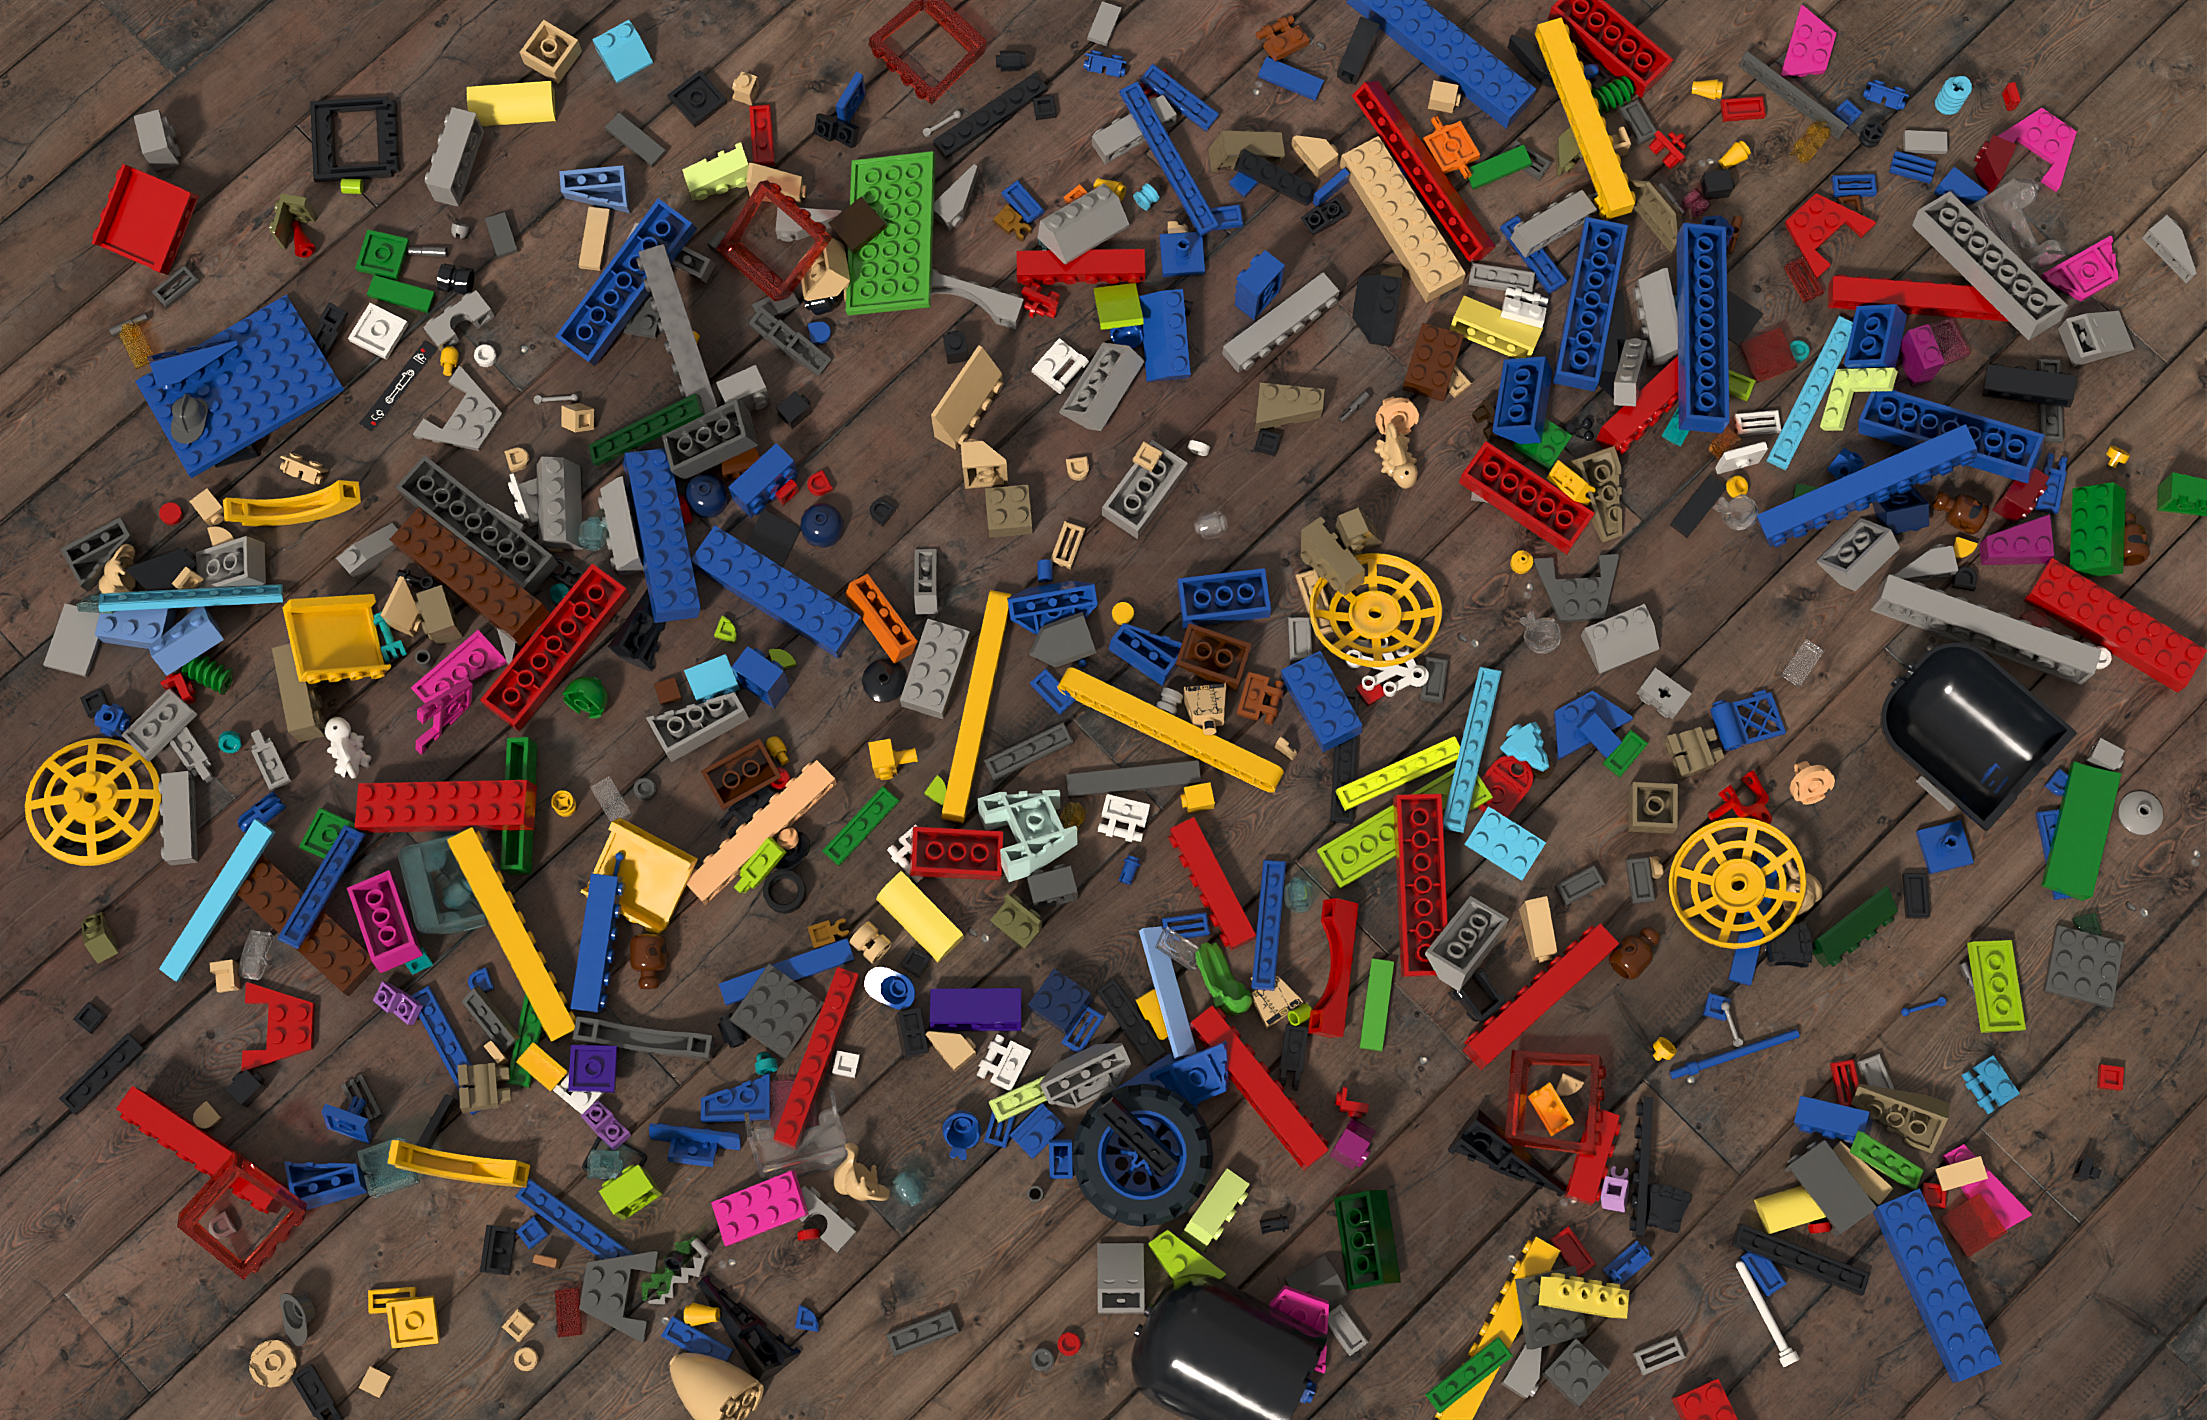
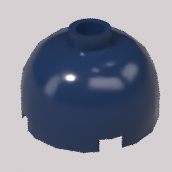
M700 474L692 478L687 484L685 500L691 513L697 517L713 518L721 514L727 507L728 490L723 481L715 475Z
M817 503L804 511L801 517L800 529L804 539L810 545L827 548L840 540L844 522L841 514L834 506L827 503Z

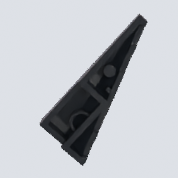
M1618 289L1615 292L1598 383L1613 399L1614 381L1626 340L1623 290Z
M648 588L608 645V648L623 661L644 670L653 671L655 666L652 664L654 654L658 652L659 646H657L659 633L663 631L664 622L654 623Z
M1480 1109L1465 1122L1448 1148V1151L1452 1154L1455 1152L1467 1156L1469 1161H1480L1489 1165V1169L1519 1181L1525 1179L1535 1183L1539 1189L1545 1187L1555 1191L1557 1196L1561 1197L1566 1192L1567 1187Z
M705 1276L701 1278L698 1285L711 1307L720 1309V1322L755 1379L761 1382L775 1376L800 1355L801 1351L797 1347L793 1349L784 1342L785 1338L782 1335L776 1336L766 1328V1322L741 1302L735 1303L727 1296L728 1292L722 1289L720 1291L710 1283V1277Z

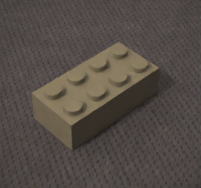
M291 644L272 648L288 732L299 743L324 737V729L327 723L325 717L321 716L320 708H323L321 696L317 695L316 687H319V682L315 684L299 682Z

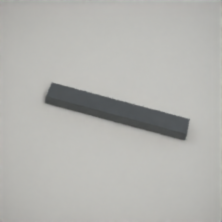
M1748 51L1743 55L1738 65L1740 68L1839 140L1844 135L1848 127L1846 123Z
M1199 760L1066 774L1068 798L1201 784Z

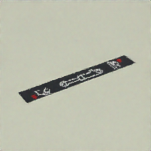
M424 341L359 424L372 432L433 356L437 348Z

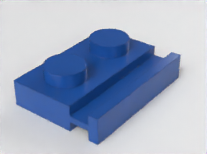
M1041 1103L1010 1134V1137L1034 1159L1049 1144V1140H1053L1065 1128V1125Z

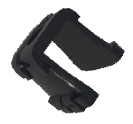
M1799 922L1788 927L1780 935L1764 944L1765 956L1768 958L1767 964L1770 967L1795 966L1806 968L1809 966V963H1812L1813 948L1810 931L1806 922Z
M1477 968L1471 976L1492 1001L1481 1012L1478 1011L1463 989L1458 991L1453 988L1448 992L1451 999L1458 1001L1467 1011L1468 1018L1474 1022L1488 1019L1505 1003L1504 996L1495 991L1487 980L1489 975L1482 968Z
M1648 1184L1646 1226L1677 1234L1680 1230L1683 1215L1693 1195L1682 1189L1663 1184Z

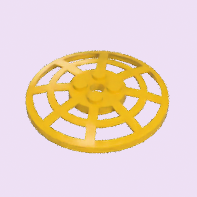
M1379 553L1355 556L1361 565L1368 564V576L1364 577L1363 584H1368L1369 591L1361 593L1357 597L1352 592L1344 596L1337 591L1331 600L1329 611L1316 609L1319 594L1328 583L1324 577L1318 579L1310 597L1309 614L1311 624L1322 644L1341 659L1366 667H1388L1402 664L1425 651L1438 633L1442 618L1440 595L1431 579L1420 568L1409 561ZM1377 564L1396 567L1407 572L1410 576L1403 584L1390 578L1377 576ZM1417 580L1429 593L1433 602V608L1420 610L1416 597L1409 590ZM1377 584L1395 588L1396 591L1392 595L1378 591ZM1405 596L1411 603L1413 611L1401 612L1398 601ZM1342 597L1351 603L1349 613L1336 612L1337 604ZM1377 612L1381 616L1379 618H1372L1369 614ZM1434 616L1432 631L1424 644L1413 639L1419 630L1421 618ZM1316 617L1328 619L1332 630L1340 640L1332 645L1321 633ZM1414 619L1413 627L1408 635L1398 630L1401 621ZM1336 621H1349L1353 631L1345 636L1339 629ZM1359 636L1372 639V648L1360 646L1353 641ZM1393 636L1400 641L1395 645L1381 648V639ZM1405 645L1415 649L1414 652L1393 660L1383 661L1382 654L1394 652ZM1349 646L1359 652L1373 654L1374 661L1355 658L1340 650Z
M92 738L67 745L49 757L37 770L30 782L25 801V813L29 830L46 852L56 859L69 864L96 866L121 859L139 847L152 833L160 816L159 805L162 803V794H160L158 787L159 781H161L159 774L151 761L148 762L132 745L120 740ZM98 744L117 745L133 754L120 761L109 755L97 754ZM88 745L87 755L75 758L62 767L54 762L65 753ZM138 760H141L149 771L154 790L139 789L137 778L129 768ZM87 761L85 773L73 777L67 772L71 767ZM96 761L109 762L116 765V767L108 774L97 772ZM48 768L55 774L46 787L44 798L31 801L35 785L43 772ZM124 772L130 781L132 789L119 790L114 780ZM61 778L68 784L64 794L51 797L57 780ZM89 794H97V799L94 802H86ZM131 798L128 811L124 817H121L116 812L120 799ZM139 798L153 799L150 815L143 828L137 831L129 822L136 813ZM64 804L68 814L58 823L53 816L51 806ZM44 807L46 818L54 829L46 840L35 827L31 810ZM108 818L116 824L109 830L96 834L95 824L104 822ZM75 820L81 824H86V835L75 834L66 829ZM121 830L132 838L128 843L114 851L97 855L96 842L108 839ZM62 835L72 841L87 843L88 856L67 854L53 846Z
M1727 818L1715 821L1692 834L1675 855L1669 876V893L1672 905L1685 927L1696 937L1709 944L1731 949L1758 946L1784 932L1800 912L1807 887L1803 860L1791 840L1777 828L1765 822L1749 818ZM1726 828H1748L1746 841H1730L1718 845L1711 835L1716 831ZM1757 830L1764 831L1775 837L1788 850L1776 858L1767 848L1755 843ZM1704 839L1710 850L1699 860L1694 871L1682 868L1681 864L1688 852L1697 842ZM1733 848H1744L1742 859H1732L1729 861L1724 856L1723 851ZM1753 850L1764 855L1770 860V863L1760 869L1751 862ZM1715 857L1720 866L1715 870L1713 876L1702 874L1701 872L1711 858ZM1794 858L1799 872V893L1786 891V876L1782 865ZM1775 870L1779 877V890L1766 888L1765 877ZM1678 876L1691 880V895L1695 906L1684 911L1680 906L1677 895ZM1742 881L1745 883V886L1742 890L1735 891L1732 889L1733 883ZM1698 882L1711 885L1713 897L1701 902L1698 894ZM1763 898L1777 899L1772 909L1763 916L1757 907ZM1784 900L1796 902L1789 918L1777 930L1773 931L1767 921L1778 912ZM1719 905L1727 910L1725 921H1719L1706 910ZM1749 911L1755 920L1747 924H1734L1737 913ZM1701 914L1709 923L1722 928L1718 940L1700 932L1688 919ZM1760 927L1765 937L1746 943L1727 942L1731 931H1747Z

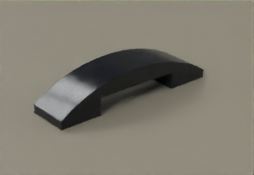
M331 302L327 304L318 319L321 323L312 336L325 359L328 358L334 348L348 316V312Z

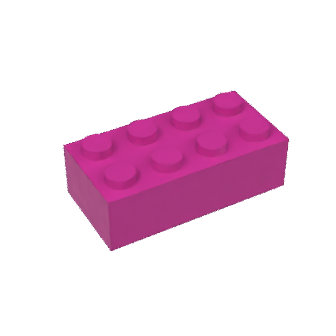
M390 870L347 888L371 961L380 973L423 956L399 884Z

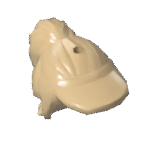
M121 545L114 556L105 564L104 575L99 580L101 593L133 592L132 589L135 588L136 580L125 570L128 565L134 564L135 549L132 545Z
M1789 860L1782 865L1784 871L1791 877L1786 884V891L1799 893V872L1792 865V861ZM1806 873L1807 887L1805 899L1797 916L1808 912L1815 902L1822 898V885L1810 873ZM1783 901L1782 904L1785 911L1781 915L1782 921L1785 922L1789 918L1796 902Z
M845 1143L848 1156L835 1170V1190L842 1195H850L852 1198L860 1201H886L889 1199L890 1190L878 1184L876 1165H872L870 1172L863 1164L857 1163L858 1146L854 1143Z

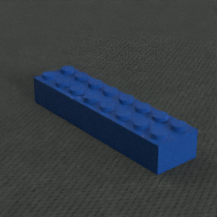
M658 198L555 337L586 361L596 366L650 293L647 292L643 279L647 278L645 271H640L636 260L637 257H640L639 251L664 244L671 264L698 228Z
M1586 217L1584 220L1552 383L1594 392L1596 390L1601 373L1628 225Z
M1894 390L1872 391L1858 421L1859 434L1906 448H1912L1966 424L1977 447V458L1967 466L2029 484L2043 450L2045 437L2044 434Z
M663 448L625 453L623 467L654 623L697 618L700 611V603L674 474L670 470L666 450Z
M715 525L691 558V563L695 570L838 659L862 625L860 615Z
M1920 1189L1876 1206L1877 1209L1873 1211L1876 1221L1952 1383L1961 1382L2002 1364Z

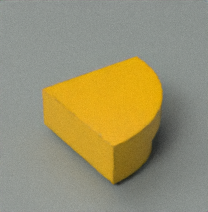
M1956 537L1953 543L1956 560L1969 556L1976 549L1978 543Z

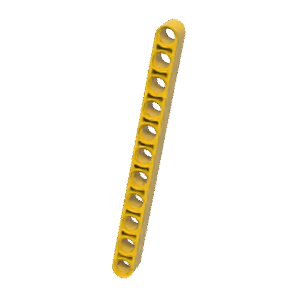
M994 590L989 592L941 815L943 820L964 823L1009 616L1007 598L1012 596L1010 593Z
M1067 668L1057 686L1062 694H1064L1062 690H1066L1076 701L1266 792H1274L1284 774L1283 769L1278 765L1220 737L1205 735L1203 729L1078 669Z

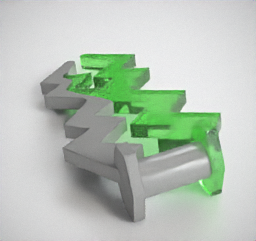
M697 1235L693 1236L689 1241L675 1242V1250L680 1251L683 1255L684 1253L691 1254L690 1246L692 1245L702 1256L701 1258L693 1257L694 1268H681L682 1277L675 1276L674 1272L666 1266L664 1274L650 1273L652 1283L641 1282L643 1301H647L648 1288L660 1289V1282H666L667 1291H656L659 1299L648 1301L649 1304H666V1297L674 1298V1283H689V1275L700 1277L705 1259L712 1254V1251L698 1239Z

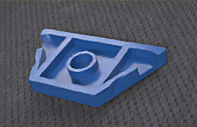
M1594 691L1559 708L1554 712L1558 760L1591 743L1577 728L1591 711L1595 712L1611 731L1632 721L1633 717Z
M1226 1040L1155 1069L1150 1073V1076L1153 1079L1158 1078L1167 1086L1166 1089L1173 1090L1187 1099L1192 1105L1226 1092L1229 1089Z

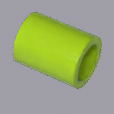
M342 179V194H362L363 180Z
M1303 1003L1288 1012L1289 1022L1297 1026L1308 1020L1312 1008L1310 1005Z

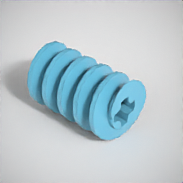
M1966 76L1951 77L1946 80L1935 99L1937 110L1945 115L1958 113L1972 90L1970 80Z

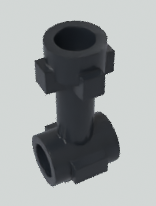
M399 569L395 576L396 582L399 576L404 577L409 584L422 587V591L438 586L432 576L428 575L419 578L410 575L411 571L408 569Z

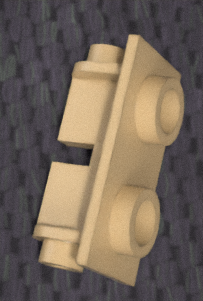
M296 453L280 457L286 460L280 465L283 473L299 478L301 471H303L301 480L313 485H321L324 479L321 474L329 472L328 469L322 467L323 464L312 460L309 462L302 460L303 456Z

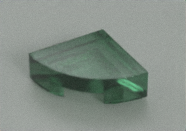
M2096 913L2072 918L2074 925L2080 931L2098 936L2102 935Z

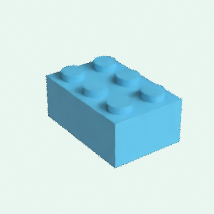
M1488 806L1464 845L1522 881L1546 842Z

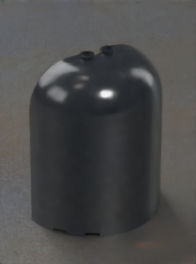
M1956 642L1936 646L1928 651L1918 662L1913 659L1905 668L1908 671L1902 678L1899 675L1890 684L1893 689L1885 698L1880 715L1881 730L1891 749L1985 832L1995 824L2017 800V796L2043 768L2050 764L2077 734L2072 727L1985 652L1975 646ZM1995 763L2001 768L1996 767L1983 784L1980 783L1984 774ZM2007 776L2009 779L1996 794L1994 791ZM1994 780L1993 785L1989 787L1990 783Z
M1189 1274L1169 1283L1159 1294L1154 1305L1149 1303L1143 1315L1147 1319L1144 1325H1138L1133 1335L1137 1339L1131 1355V1370L1137 1387L1148 1400L1184 1420H1290L1307 1386L1309 1374L1312 1375L1318 1363L1320 1352L1325 1347L1328 1335L1214 1276Z

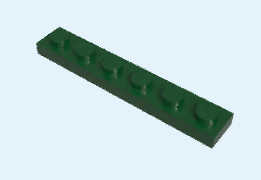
M695 393L589 444L592 463L600 466L704 416L700 395Z

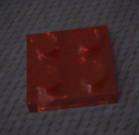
M1781 327L1740 343L1756 384L1797 368L1796 360Z
M1980 1192L1941 1217V1220L1967 1257H1970L2008 1232Z

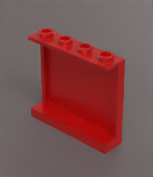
M122 164L116 173L114 187L109 191L107 205L101 212L100 223L93 232L92 244L150 267L154 271L169 275L199 195L136 168Z

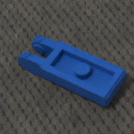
M2048 453L2042 470L2044 474L2049 476L2045 483L2048 487L2042 496H2039L2035 509L2057 514L2067 473L2065 472L2067 457L2062 456L2058 462V468L2053 469L2054 455Z

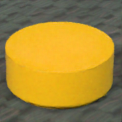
M1734 476L1728 479L1726 483L1727 492L1733 498L1745 496L1748 492V483L1742 476Z
M1120 602L1113 607L1112 618L1115 623L1119 625L1123 623L1129 624L1133 620L1134 610L1130 604Z

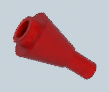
M294 221L291 223V227L294 232L295 255L302 258L310 257L315 252L316 247L302 231L300 223Z

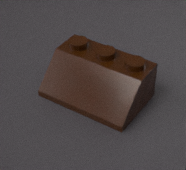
M760 738L701 770L722 810L782 778Z

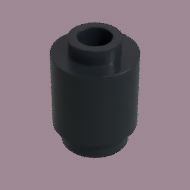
M1020 50L1000 51V55H996V68H1000L1001 72L1026 69L1025 52H1020Z
M733 1013L721 1017V1022L717 1024L726 1045L729 1044L730 1049L747 1042L746 1032L729 1021Z

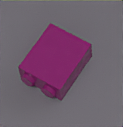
M1929 324L1908 330L1901 341L1898 357L1911 387L1932 381L1945 361Z

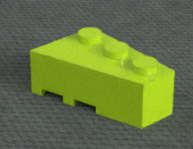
M1168 1230L1148 1243L1149 1248L1172 1281L1189 1274H1206L1220 1280L1227 1275Z

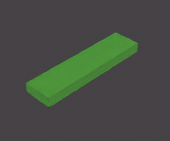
M1371 959L1359 1046L1361 1049L1380 1052L1383 1050L1394 967L1393 961Z
M1857 1131L1850 1149L1851 1154L1910 1190L1917 1189L1924 1171L1922 1168L1866 1133Z

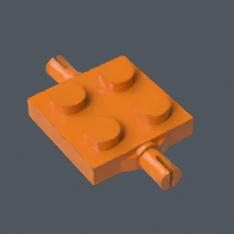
M1439 116L1433 117L1431 122L1436 130L1432 134L1423 137L1422 142L1444 174L1459 169L1464 179L1470 178L1472 173L1467 165L1479 159L1480 153L1462 122L1458 121L1452 125L1443 126Z

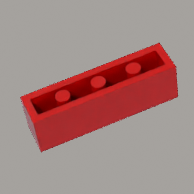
M1596 1107L1590 1109L1564 1197L1588 1205L1599 1201L1602 1193V1188L1599 1185L1601 1179H1605L1609 1166H1606V1161L1608 1157H1612L1615 1144H1612L1614 1135L1618 1136L1621 1128V1122H1618L1620 1115Z

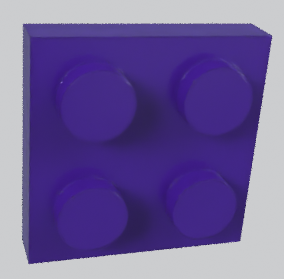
M571 1045L568 1091L615 1093L618 1047Z

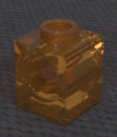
M1727 426L1723 433H1720L1712 441L1708 450L1720 460L1724 452L1738 449L1743 440Z

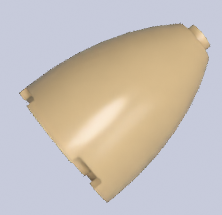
M698 1353L677 1354L670 1361V1373L675 1389L694 1420H745L751 1409L755 1411L761 1401L764 1391L763 1385L746 1371L731 1363Z

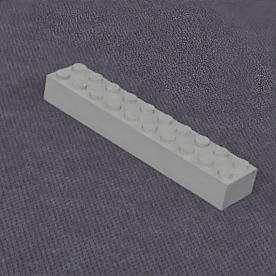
M1889 574L1878 586L1870 611L1954 641L1975 646L1982 651L2078 685H2082L2095 674L2102 651L2095 648L2094 644L2075 641L2069 635H2058L2049 628H2039L2033 626L2027 620L2013 619L2007 613L1991 611L1985 605L1968 603V600L1965 598H1954L1947 595L1945 591L1926 588L1920 582H1909L1897 574Z

